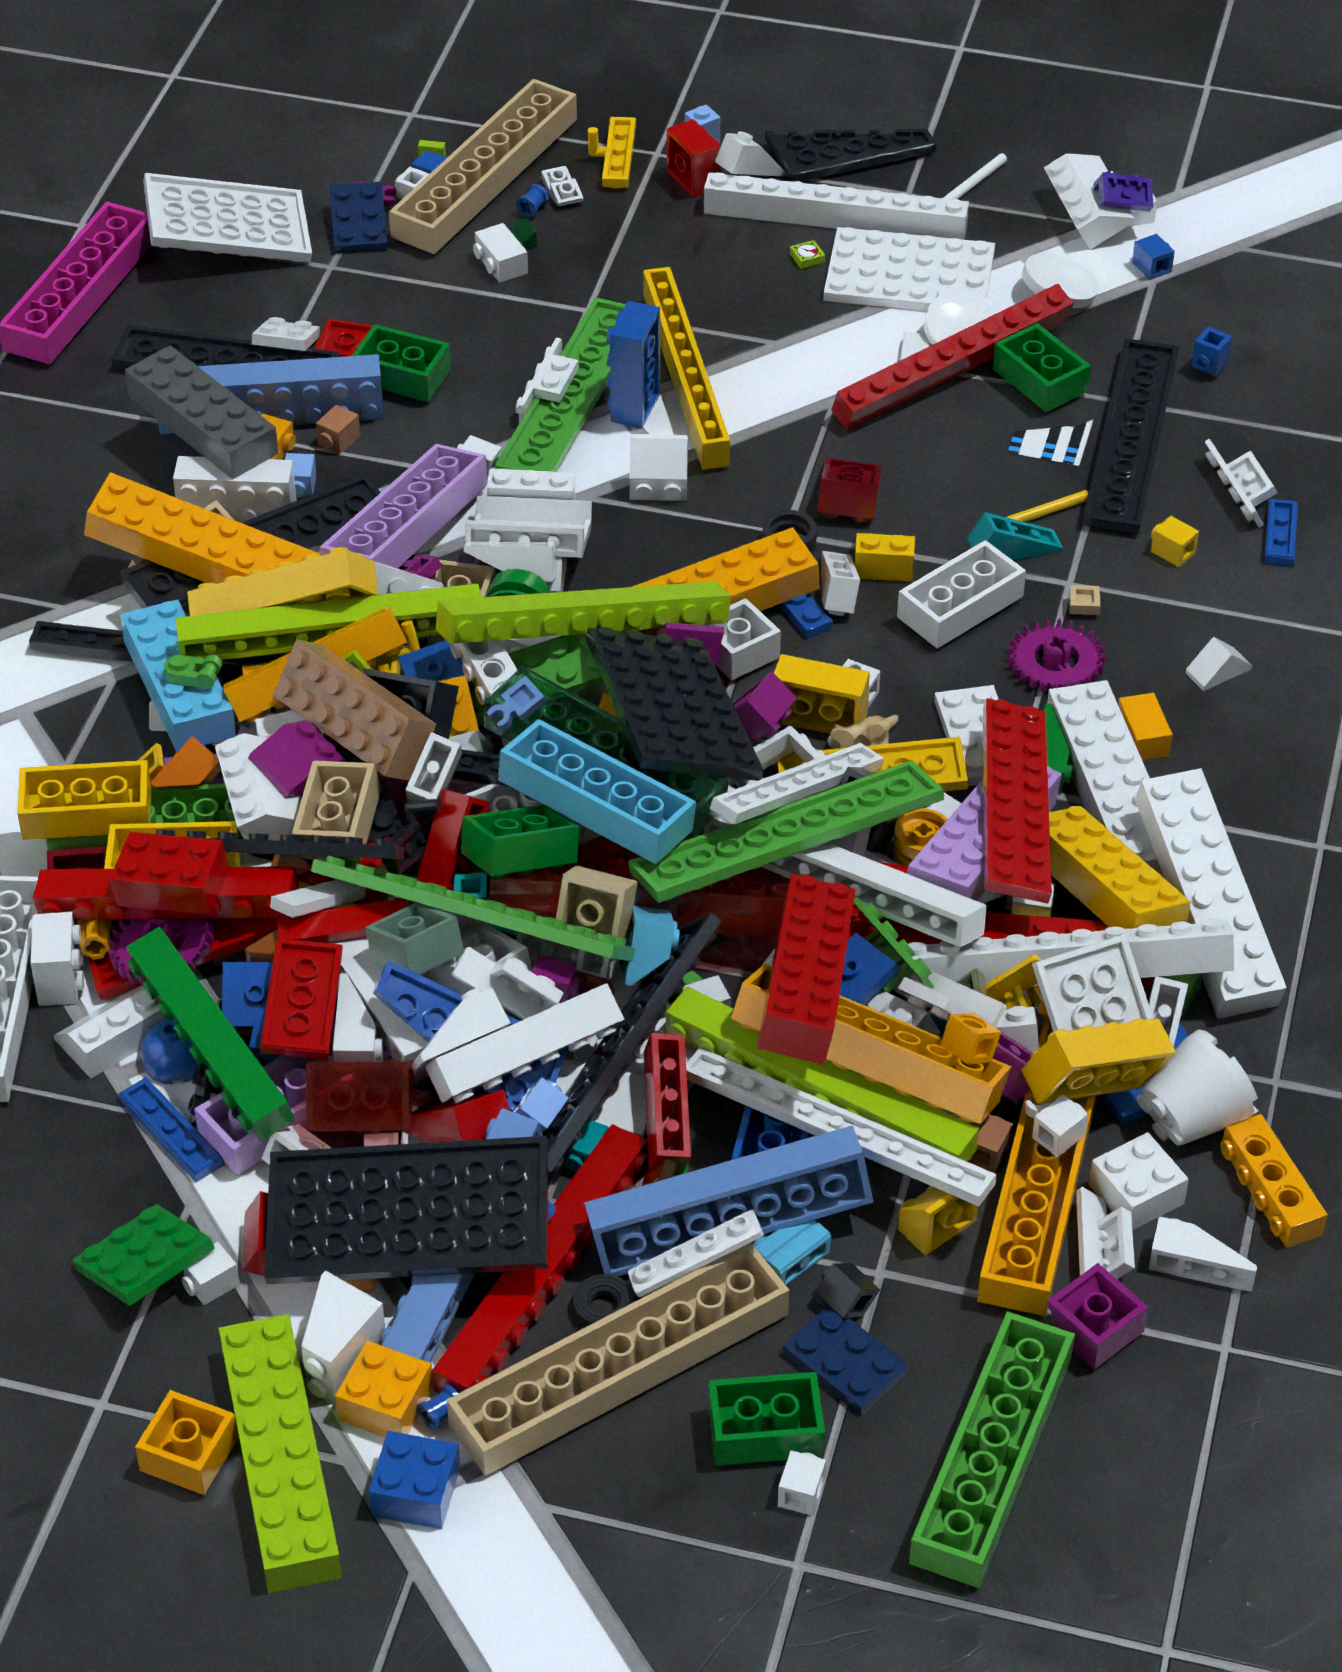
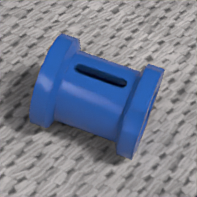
M537 184L531 185L527 190L528 193L525 196H520L516 201V208L524 217L532 218L536 215L538 208L544 206L549 201L547 190Z
M449 1384L442 1386L441 1392L429 1401L417 1404L419 1416L432 1431L440 1428V1423L448 1418L447 1399L458 1394Z

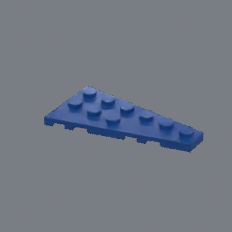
M387 961L384 964L373 994L427 1042L432 1039L452 1011L463 1001L461 998L462 994L391 961ZM507 1015L510 1021V1024L508 1026L520 1022L519 1020ZM568 1047L558 1051L560 1057L542 1065L540 1060L530 1064L532 1070L513 1078L512 1074L509 1073L501 1077L503 1083L485 1091L483 1086L478 1088L484 1093L504 1089L510 1111L514 1112L530 1087L541 1077L556 1083Z

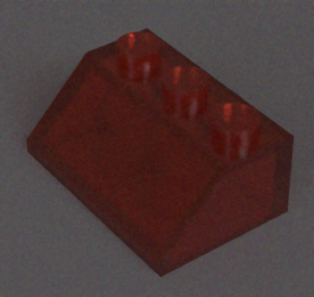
M312 1060L306 1062L307 1131H409L414 1099V1070L411 1066L414 1060Z

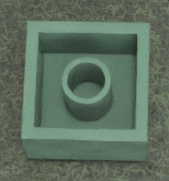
M418 902L365 927L372 963L384 967L387 961H391L424 976L427 971L437 966L449 964L453 958L461 955L464 951L457 917Z

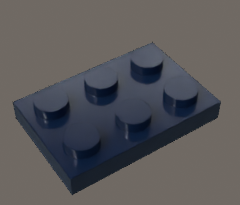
M382 182L329 185L335 253L388 250Z
M830 1305L788 1340L782 1349V1354L803 1371L816 1372L818 1382L860 1416L867 1412L909 1374L910 1365L850 1318H843Z

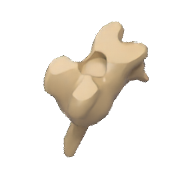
M878 715L869 716L861 723L845 728L834 723L827 740L828 745L833 749L848 748L858 743H862L865 746L889 744V730L897 723L898 716L892 715L887 718Z

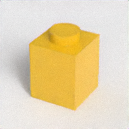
M1170 516L1162 524L1159 523L1154 527L1151 533V552L1180 567L1196 553L1199 531Z

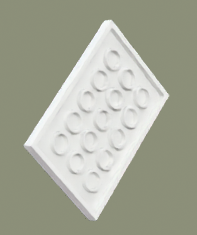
M145 173L143 183L152 246L180 248L189 251H209L217 254L228 253L240 256H257L267 259H285L294 262L311 261L312 249L301 190Z
M837 227L823 301L927 312L935 298L953 290L971 291L987 298L995 243Z

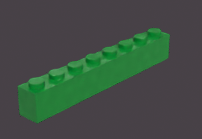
M159 926L126 946L131 958L127 961V964L136 978L141 976L144 978L145 982L142 985L151 1000L159 999L161 1003L157 1006L167 1022L172 1019L174 1020L176 1025L173 1026V1029L181 1042L184 1044L189 1041L192 1046L189 1048V1051L199 1066L203 1063L207 1066L208 1069L205 1070L206 1076L214 1088L222 1087L224 1092L221 1093V1096L231 1111L237 1108L240 1113L237 1118L246 1133L248 1134L253 1131L261 1142L295 1121L285 1097Z

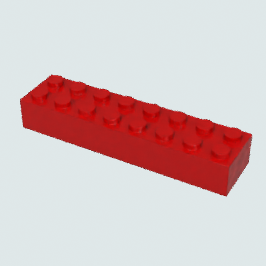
M791 874L781 913L757 1042L758 1049L825 1065L835 1028L856 889L849 888L842 883H828L816 880L809 875Z

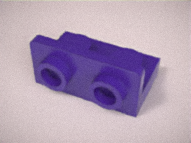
M1109 171L1102 172L1093 183L1094 190H1099L1100 206L1150 212L1154 207L1152 179L1143 178L1140 175H1121Z

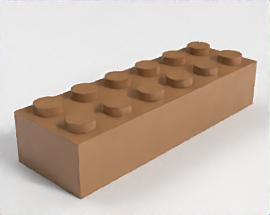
M296 639L273 693L274 697L366 763H375L376 770L379 773L391 778L410 781L431 732H434L437 725L324 645Z

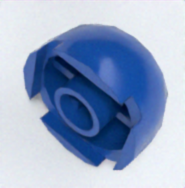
M164 1019L151 1026L144 1036L141 1046V1060L146 1074L153 1080L163 1084H172V1080L183 1079V1083L191 1081L198 1066L189 1051V1048L192 1047L189 1041L183 1044L174 1031L173 1026L176 1023L173 1019L169 1022Z

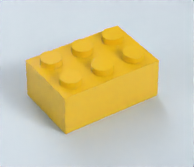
M783 654L780 655L774 674L797 698L789 707L792 710L791 714L778 724L830 734L834 723L845 728L861 723L867 717L869 671Z

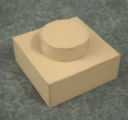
M1070 585V614L1099 615L1100 586Z

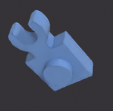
M524 676L501 695L505 703L492 706L487 714L492 721L497 716H504L497 723V726L503 732L512 725L514 717L518 716L523 722L547 701L535 685Z

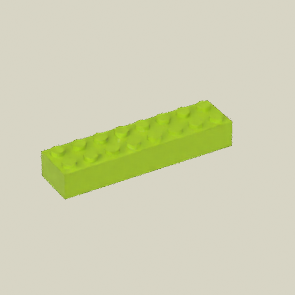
M280 1315L219 1327L222 1353L235 1413L268 1594L342 1579L339 1551L290 1315Z

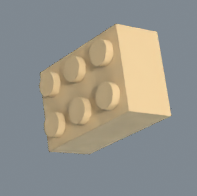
M313 761L291 835H300V842H311L312 836L331 837V843H343V837L363 838V844H366L382 789L375 763ZM298 855L299 859L326 860L327 858L325 856ZM342 857L357 862L362 861V858Z

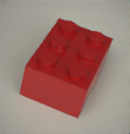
M129 832L109 880L117 906L211 915L230 867L222 840Z

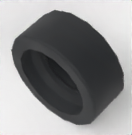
M783 510L773 513L765 520L762 538L793 527L797 533L805 536L801 540L811 554L814 553L817 547V524L812 517L796 510Z

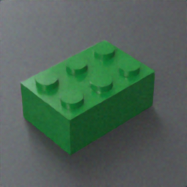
M1038 323L996 342L994 347L993 370L1044 412H1048L1088 392L1091 365Z
M376 324L372 326L352 355L379 354L382 390L425 402L431 400L451 370L450 343Z
M544 804L463 816L461 853L491 877L502 878L506 877L508 873L514 872L533 873L536 869L545 867L558 869L564 867V864L577 863L579 826L563 814Z
M816 1372L708 1380V1409L715 1466L788 1460L790 1451L811 1453L817 1457H824L825 1427Z

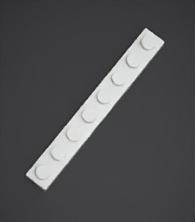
M858 743L713 797L710 809L719 814L722 820L737 824L839 785L847 767H863L870 772L878 770L882 766L884 757L862 743Z

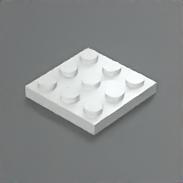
M1126 934L1032 963L1053 1032L1059 1029H1065L1066 1031L1078 1030L1086 1025L1099 1027L1114 1021L1118 1022V1024L1128 1023L1137 1018H1143L1144 1020L1153 1019Z

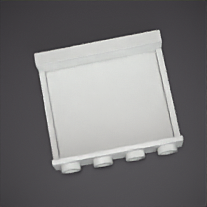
M477 496V514L474 521L467 520L465 523V543L555 542V556L582 558L591 531L592 501Z

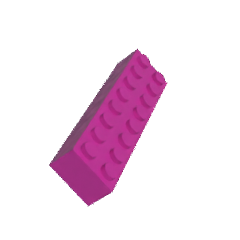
M106 201L0 322L2 351L51 364L152 246L147 212Z

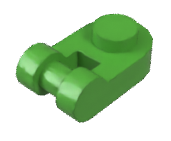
M179 654L172 656L165 662L164 672L167 681L170 683L211 688L216 681V674L220 672L223 663L216 655L199 658Z

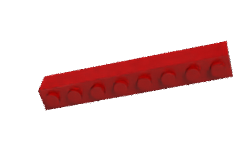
M294 866L230 867L211 915L117 906L109 880L113 869L40 870L33 901L38 914L72 912L73 920L276 918L287 915L270 907L271 896L298 890L300 887Z

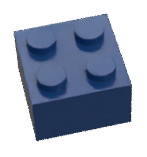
M387 1431L368 1492L371 1516L443 1529L460 1471L459 1444Z

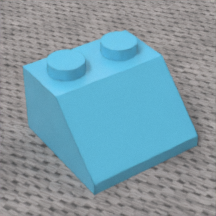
M633 906L626 946L635 948L632 961L623 960L622 963L625 985L632 986L670 958L671 949H677L679 929H677V922L673 921L671 911Z

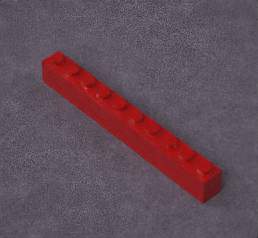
M1055 284L837 391L831 410L844 428L849 430L993 359L995 343L1036 323L1040 324L1047 331L1065 323L1074 303L1061 286Z
M614 1124L609 1127L553 1204L556 1212L548 1221V1269L503 1272L432 1369L433 1390L440 1393L441 1387L449 1384L459 1394L493 1376L497 1371L501 1372L504 1369L510 1352L515 1345L520 1346L527 1334V1328L532 1321H537L542 1316L547 1300L551 1295L555 1296L559 1292L568 1271H573L577 1267L587 1245L591 1246L595 1242L584 1203L632 1188L633 1180L638 1173L643 1174L648 1167L647 1139Z

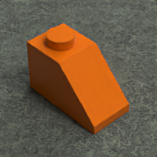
M191 736L153 778L151 784L154 787L199 785L204 780L209 784L221 771L217 766L219 759L199 740Z

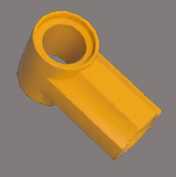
M114 919L77 920L81 928L80 948L82 955H87L92 960L104 958V954L110 950V929H114Z

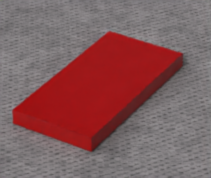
M276 939L260 1053L328 1060L343 945Z

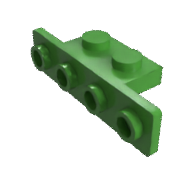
M858 897L854 899V904L875 929L864 939L897 963L900 971L882 989L890 993L901 984L904 977L909 978L912 974L924 986L933 989L934 985L928 978L932 972L921 958H918L916 961L912 959L915 955L914 951L904 939L900 942L896 941L899 935L887 920L883 924L880 923L879 920L883 917L871 902L865 906Z

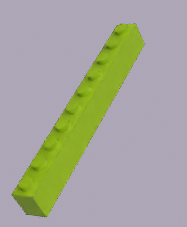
M716 581L438 600L435 629L449 644L586 634L588 628L599 629L600 627H608L614 631L661 628L666 622L693 625L728 623L731 595Z
M477 583L177 617L175 621L180 655L199 658L216 655L221 660L291 652L296 639L314 642L389 605L401 630V623L411 620L413 621L417 637L441 635L435 629L438 600L481 598V593Z
M688 986L666 1011V1034L685 1035V1043L696 1049L703 1048L966 1162L970 1160L977 1150L978 1127L943 1110L932 1108L925 1101L914 1096L901 1095L892 1086L868 1081L864 1078L863 1074L854 1070L840 1069L834 1066L830 1060L826 1059L825 1065L758 1049L759 1031L743 1028L740 1022L731 1019L734 1011L733 1008Z

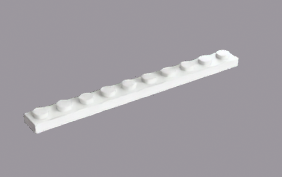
M699 1048L686 1063L687 1080L815 1136L853 1126L864 1157L974 1205L980 1206L996 1184V1174L703 1048Z

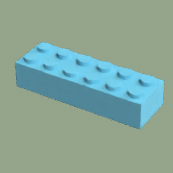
M179 600L163 602L158 605L120 614L124 643L176 752L181 749L191 736H194L203 745L236 737L233 708L217 676L211 688L177 685L170 683L165 677V662L172 656L180 654L175 618L186 617V614Z
M540 719L536 720L500 750L499 781L654 864H657L693 831L696 801Z

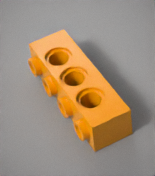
M1259 1114L1226 1126L1223 1140L1220 1143L1222 1154L1226 1160L1232 1162L1241 1184L1246 1185L1250 1190L1257 1209L1263 1211L1268 1218L1273 1234L1276 1237H1280L1286 1248L1323 1236L1328 1214L1263 1115Z

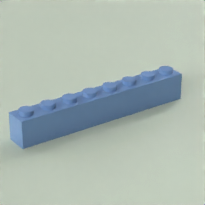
M503 1108L498 1117L490 1121L486 1131V1139L543 1136L539 1121ZM475 1273L412 1276V1287L408 1294L403 1295L399 1300L396 1309L397 1316L392 1326L388 1325L385 1328L381 1338V1345L431 1363Z

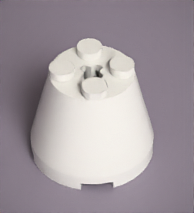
M1196 1030L1186 1037L1177 1047L1176 1053L1154 1075L1141 1094L1136 1097L1139 1106L1146 1113H1149L1155 1121L1152 1127L1158 1137L1163 1141L1170 1138L1177 1146L1223 1130L1226 1126L1246 1120L1258 1112L1255 1106H1253V1101L1258 1099L1247 1074L1234 1056L1229 1058L1225 1052L1215 1046L1218 1043L1217 1039L1204 1030Z

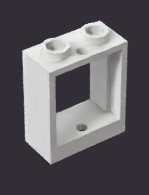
M791 725L753 747L763 769L793 751L805 763L826 756L821 750L817 751L813 748L807 736L803 733L799 734ZM733 778L734 783L739 788L747 785L749 781Z

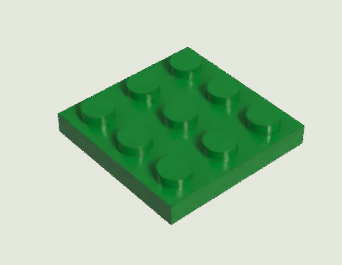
M156 1204L143 1210L138 1217L126 1225L116 1228L111 1235L99 1243L86 1248L81 1255L72 1261L79 1273L128 1306H131L214 1250L215 1247L211 1237Z

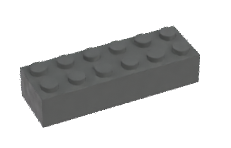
M171 345L125 369L128 396L230 478L235 479L279 454L276 427Z

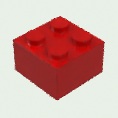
M694 119L667 128V172L693 198L704 194L708 173H722L720 165L715 162L721 148L720 143L711 137L706 129L701 127Z

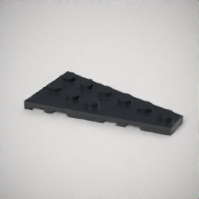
M879 129L869 130V134H855V130H815L812 134L802 135L798 134V130H789L788 135H774V131H765L767 144L791 182H804L809 179L827 177L841 172H849L910 157L923 156L936 152L937 143L927 129H896L892 134L879 133Z

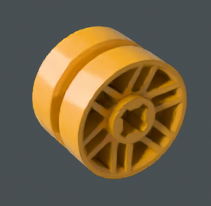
M925 808L917 809L899 817L896 821L894 832V861L900 865L908 866L948 819L935 810Z

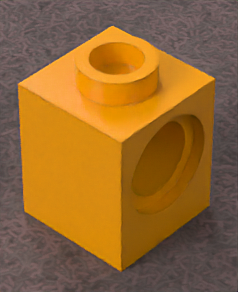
M974 1012L950 1015L945 1026L941 1046L967 1065L991 1062L1001 1031Z

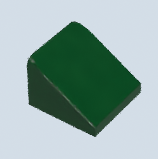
M526 218L521 219L510 229V232L525 250L537 247L536 229Z

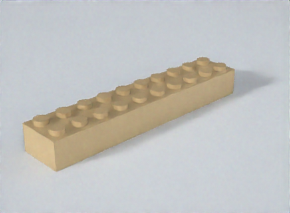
M532 79L389 211L390 237L432 254L439 251L577 120L576 94Z
M749 1243L447 1399L448 1425L482 1473L487 1476L787 1316L789 1310V1289L753 1244Z

